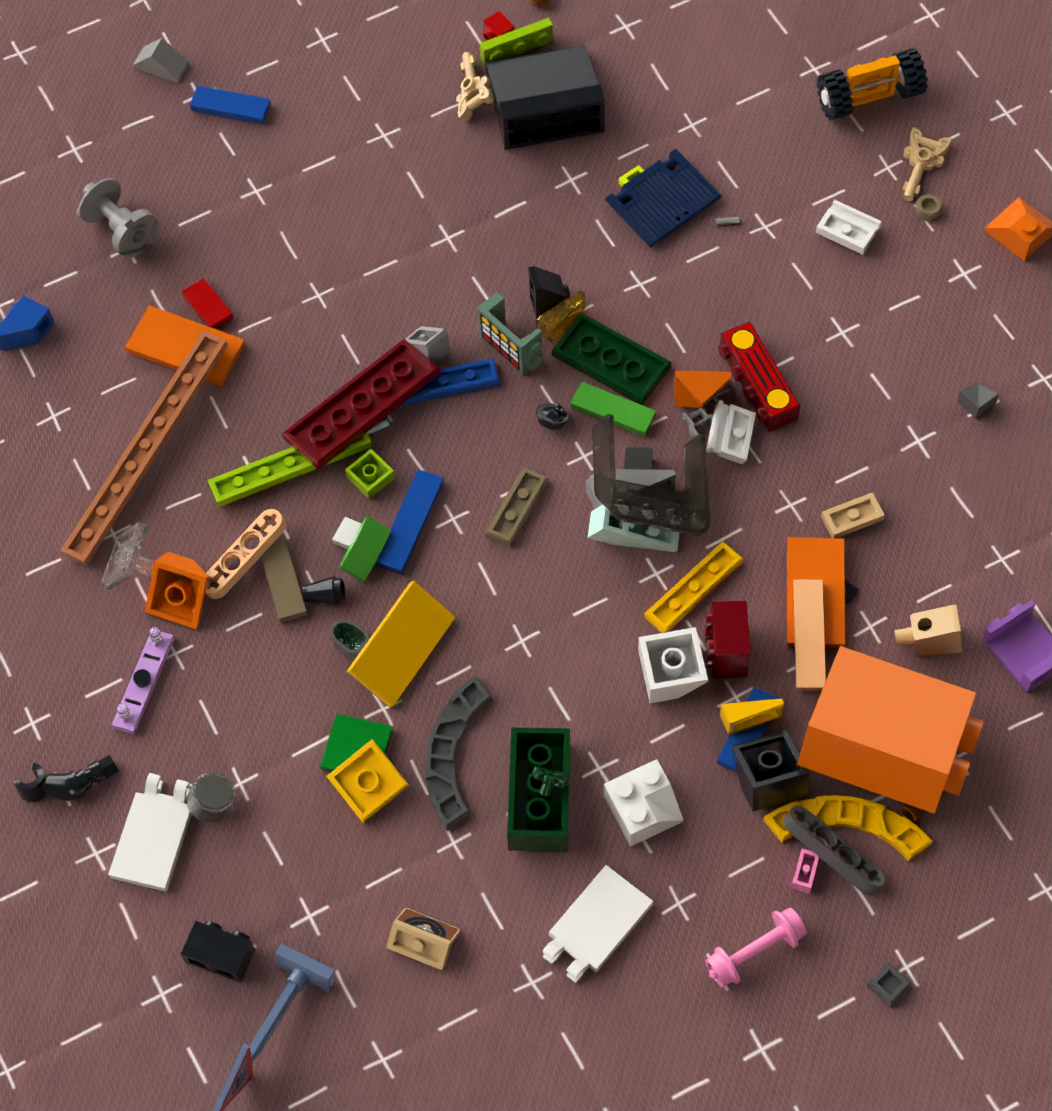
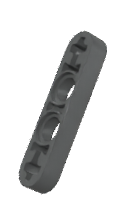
M794 806L783 819L785 828L858 890L867 895H874L883 886L885 876L882 871L809 810L801 806ZM817 836L823 838L828 845L821 843L817 839ZM840 855L846 857L851 862V865L844 862Z

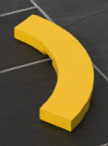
M816 796L813 799L791 802L764 816L763 819L775 836L783 843L793 837L785 828L783 819L792 807L801 806L809 810L828 827L856 829L882 839L899 851L907 861H910L924 851L933 842L922 829L908 818L901 817L897 813L886 809V806L852 796Z

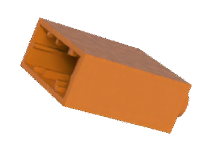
M840 646L808 724L797 765L935 814L942 792L945 791L959 796L967 775L970 761L955 757L958 749L973 755L984 721L968 716L976 692Z

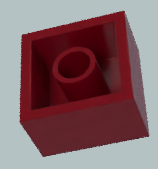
M747 601L712 602L711 613H706V625H704L705 642H707L708 649L706 651L707 668H712L713 679L748 677L751 649Z

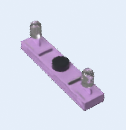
M157 627L149 630V637L123 699L117 706V713L112 722L113 729L135 735L174 642L172 634L161 632Z

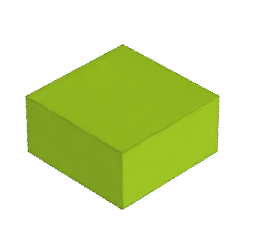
M372 449L345 469L347 479L369 500L395 479L394 470Z

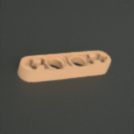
M268 509L261 513L206 572L209 577L205 594L209 598L219 599L225 596L284 532L286 522L279 511ZM271 520L273 522L276 521L277 524L273 527L267 523ZM260 530H262L263 533H266L265 537H263L262 534L259 532ZM258 538L260 542L255 549L249 550L246 548L250 539ZM235 558L240 559L241 562L237 569H227L229 561ZM221 571H224V573H225L228 577L225 578L223 575H221V574H220ZM214 581L215 583H218L219 586L217 588L211 587L210 584Z

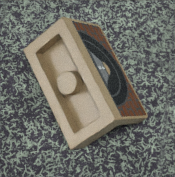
M404 908L393 922L386 948L442 970L446 965L451 945L458 937L460 929L409 908Z

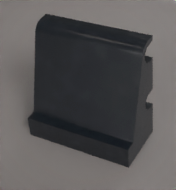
M585 45L485 62L486 73H488V77L491 80L490 91L495 96L493 103L498 114V124L505 150L605 132V99L601 84L597 82Z

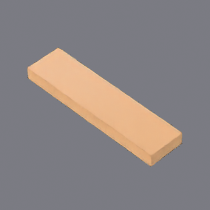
M794 579L796 691H822L826 682L823 580Z

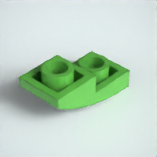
M367 516L363 520L354 542L349 545L339 569L364 582L379 557L391 529Z

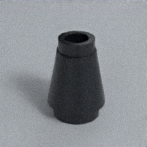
M332 576L303 585V599L305 602L338 604L339 601L345 600L346 597L344 580Z

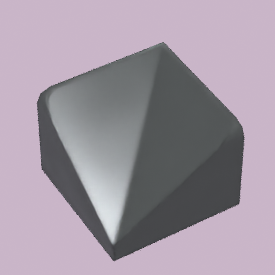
M975 384L962 389L959 392L957 401L976 419L996 405L999 395L980 384Z

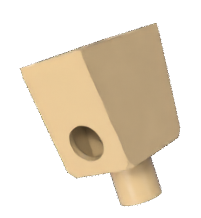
M956 604L913 613L910 615L911 627L894 629L897 646L914 644L916 656L963 653Z

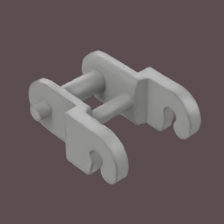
M705 407L697 408L696 411L690 414L682 413V421L686 422L689 426L688 433L692 438L695 437L696 443H699L701 438L695 427L705 422L707 425L712 424L713 415H708ZM701 415V417L703 418L702 420L694 423L691 420Z

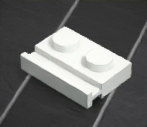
M834 200L831 208L827 210L817 225L816 233L863 255L874 238L875 233L880 229L881 221Z
M719 400L715 405L706 452H715L717 456L743 465L747 460L756 413L732 404L730 406L723 404V401Z

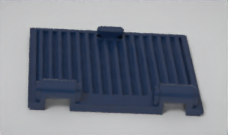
M674 149L669 153L668 159L663 162L658 160L624 184L621 192L616 195L613 193L608 195L605 201L651 248L719 200L722 195L677 149ZM678 164L679 167L671 172L670 169ZM629 198L632 199V200L629 201L627 204H625V205L622 204V203L625 202L627 199H629Z

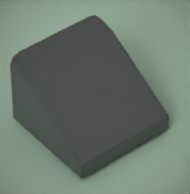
M626 447L624 469L652 470L653 449L648 447Z

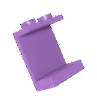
M1033 600L1024 605L1019 603L1003 619L996 618L991 621L985 628L986 633L983 638L985 645L1026 693L1052 677V636L1032 614L1036 604Z

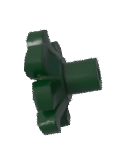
M535 766L533 769V777L542 782L539 793L543 796L550 797L553 787L564 788L565 785H569L570 780L564 777L565 774L555 771L553 773L552 770L544 769L540 766Z

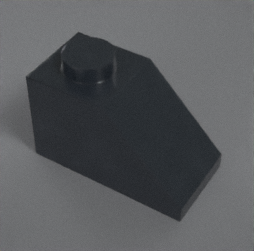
M535 266L528 267L529 295L536 318L566 312L567 300H571L568 285H563L560 275Z

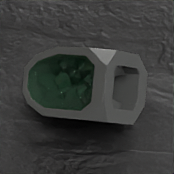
M347 620L335 621L331 626L330 634L334 646L353 663L371 638V635L358 624Z

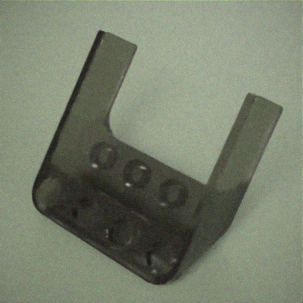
M607 414L593 425L592 443L595 496L617 520L694 536H701L709 530L710 509L705 435L699 434L684 445L685 488L682 492H676L617 480L614 416Z

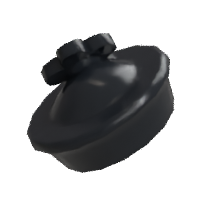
M558 402L542 404L536 410L538 421L545 428L552 430L560 429L569 421L568 411Z

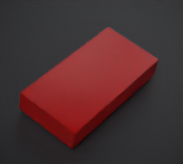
M204 278L181 291L184 299L206 326L217 329L234 318L233 313Z

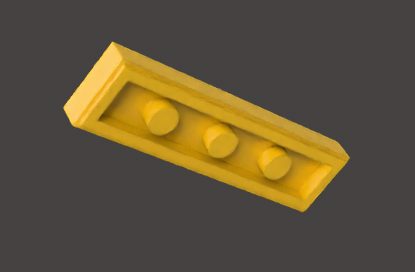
M722 541L645 612L644 618L661 633L669 632L743 563V558Z

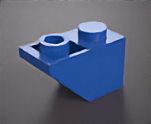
M23 295L17 303L12 305L8 315L0 322V350L3 351L39 343L55 323L50 309Z

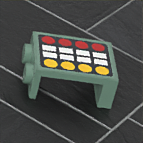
M498 292L477 307L480 338L523 376L530 370L533 371L540 366L543 360L542 331L537 328L523 341L506 327L504 297Z

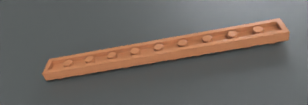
M204 330L202 331L60 550L64 556L85 566L88 565L228 346L226 340Z

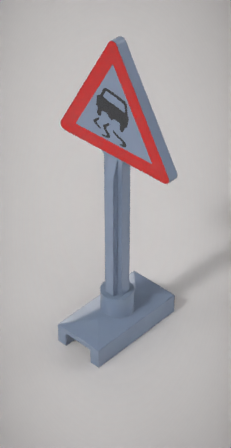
M280 944L275 952L276 967L291 974L286 981L287 986L250 1046L243 1044L213 1111H223L252 1079V1063L254 1059L264 1049L297 993L304 989L307 982L329 993L335 984V980L331 979L335 973L334 969L286 945Z

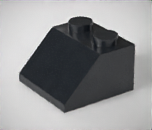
M787 730L731 746L741 789L752 811L808 796L809 771L807 768L797 765L800 754Z

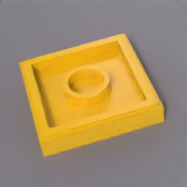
M373 739L326 776L363 823L410 786Z

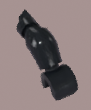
M110 755L87 765L88 769L86 771L81 769L75 773L74 771L69 773H50L48 776H46L44 769L39 764L33 763L32 770L36 779L31 783H22L20 779H17L13 783L19 796L28 802H36L46 795L71 801L86 795L85 791L92 788V783L95 781L99 784L119 772Z

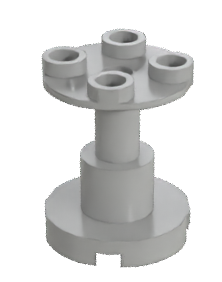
M114 178L103 179L97 183L90 182L85 186L83 190L84 196L80 201L76 214L86 223H94L104 217L108 218L109 227L114 231L112 245L119 254L125 258L135 257L144 251L141 247L146 242L151 244L159 231V221L147 209L131 212L126 207L119 208L116 204L120 198L121 188Z

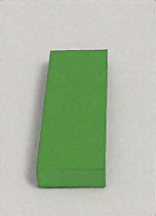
M581 382L570 403V408L643 437L646 436L656 417V411L584 382Z

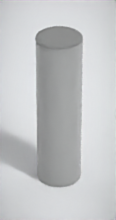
M739 217L716 218L715 224H739Z

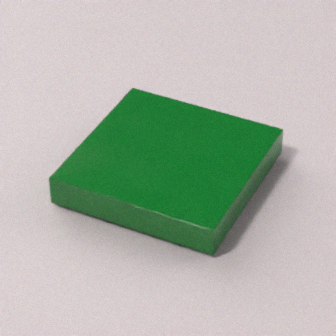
M336 714L321 761V770L332 772L372 739L386 755L393 732L392 726Z

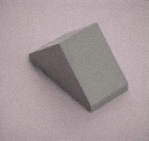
M160 38L143 47L133 64V68L178 83L189 66V61L163 38Z
M420 326L405 339L435 364L449 354L448 333L445 329Z

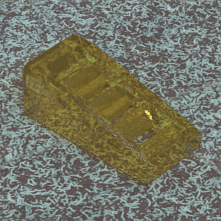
M580 290L536 319V329L538 328L542 331L543 338L553 343L564 333L579 314L586 309L585 293Z

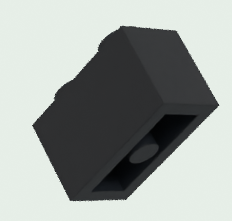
M195 920L182 949L181 956L187 964L241 983L255 948L250 937L240 931L229 933L223 931L222 927L215 922L205 921L204 924Z

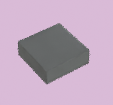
M888 962L868 982L867 987L888 1007H891L912 983Z

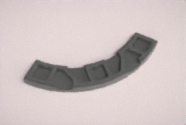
M477 676L466 682L449 699L448 704L444 707L441 714L438 715L427 744L425 775L428 793L434 811L446 831L470 816V811L464 803L457 786L455 761L460 740L467 726L486 705L493 701L492 696Z

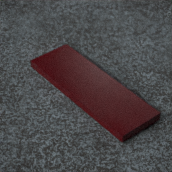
M403 339L282 433L283 439L319 470L441 374L440 367Z

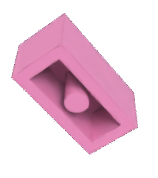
M801 849L792 884L793 890L810 894L819 856L813 851Z

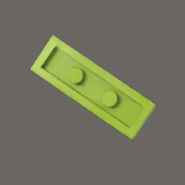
M549 18L480 43L482 63L485 66V62L520 55L525 51L552 42V22Z

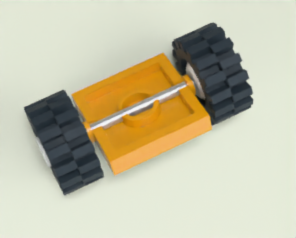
M912 48L894 53L893 56L888 58H880L877 61L864 65H856L847 70V77L843 75V71H840V69L819 75L817 78V88L819 91L817 93L820 96L819 102L822 104L825 116L829 120L852 114L853 107L893 96L895 88L897 91L899 90V95L903 99L926 93L928 77L925 75L927 71L926 68L924 69L923 65L925 63L921 60V54L918 53L917 49Z

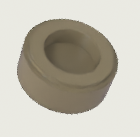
M926 194L918 198L915 213L921 220L934 221L940 216L942 202L938 197Z

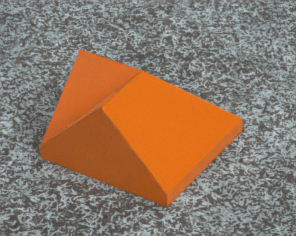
M676 370L674 378V407L702 408L729 385L731 372Z

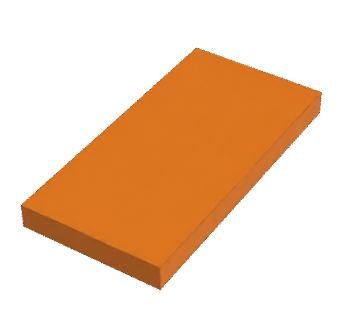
M149 305L127 342L125 350L127 353L178 370L204 330L226 340L228 344L206 379L207 382L222 387L243 350L245 341L242 338Z
M787 537V646L795 647L793 581L795 579L823 580L825 648L845 647L844 539Z

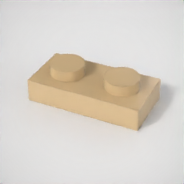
M873 492L821 513V518L832 538H839L883 521L885 517Z

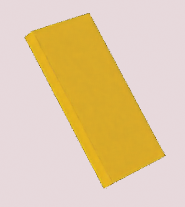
M415 581L410 582L347 672L388 707H393L451 625L455 616Z

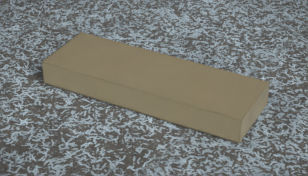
M523 466L486 530L485 536L511 548L547 485L548 477Z
M286 540L275 541L261 556L279 621L282 623L306 616L307 611Z

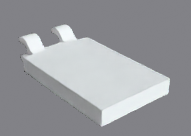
M149 773L146 780L145 793H135L108 876L110 879L167 892L193 813L191 805L187 804L192 788L188 787L189 782L177 779L173 796L161 794L164 781L160 780V775Z
M605 865L549 931V936L554 940L544 948L543 958L553 964L563 951L570 954L576 960L567 968L566 971L568 973L566 976L575 983L579 981L589 967L597 973L653 906V900Z

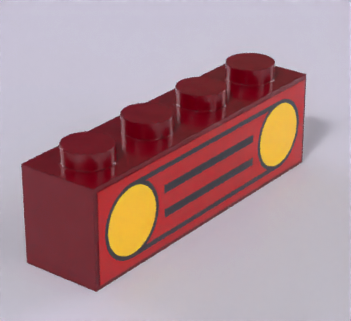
M749 321L721 333L720 345H718L720 356L723 360L727 359L735 381H740L743 386V394L746 400L752 402L756 408L755 413L758 421L761 424L764 423L770 432L798 420L800 404L751 322Z

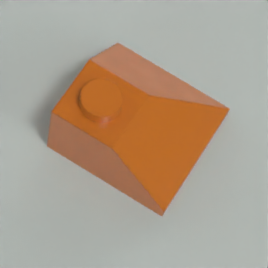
M1018 197L989 223L984 231L1025 262L1052 237V221Z
M169 551L154 561L145 613L198 629L209 576L193 559Z

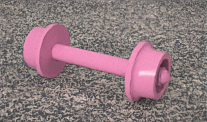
M792 908L782 912L774 911L772 918L776 928L729 957L722 948L716 947L714 949L715 953L705 961L710 972L709 977L713 978L720 987H724L732 982L734 984L740 983V977L736 970L737 966L782 938L792 948L798 946V941L807 935L803 918L799 917Z

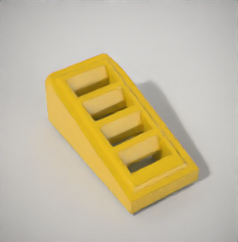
M782 699L724 704L721 705L720 717L728 735H732L782 717L784 702Z

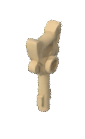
M465 52L462 55L461 69L465 72L466 78L461 83L462 93L457 96L456 101L459 103L458 117L468 121L474 109L484 102L486 104L493 103L495 96L488 89L491 85V80L486 76L482 78L480 76L476 77L474 68L477 64L476 58L470 52Z
M915 127L912 128L909 146L904 149L903 154L904 158L909 159V164L914 167L909 182L905 181L902 189L905 201L911 202L914 196H918L921 187L919 182L924 170L942 167L944 163L943 156L950 148L951 138H942L939 141L922 137L920 130Z

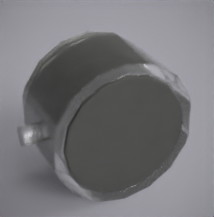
M206 772L199 775L194 784L188 782L186 788L190 789L186 798L187 807L198 820L216 822L224 818L228 810L233 812L236 806L232 805L236 795L234 785L223 774Z

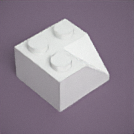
M696 627L639 637L638 653L650 703L678 699L708 682Z
M657 759L604 783V798L630 847L683 822V817L671 784Z

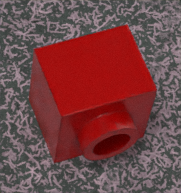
M500 11L483 20V37L485 41L515 30L514 25Z

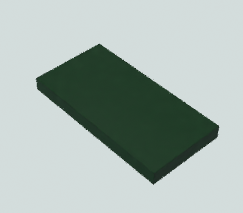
M583 313L579 314L552 350L553 357L640 405H644L667 374L672 364L671 361Z

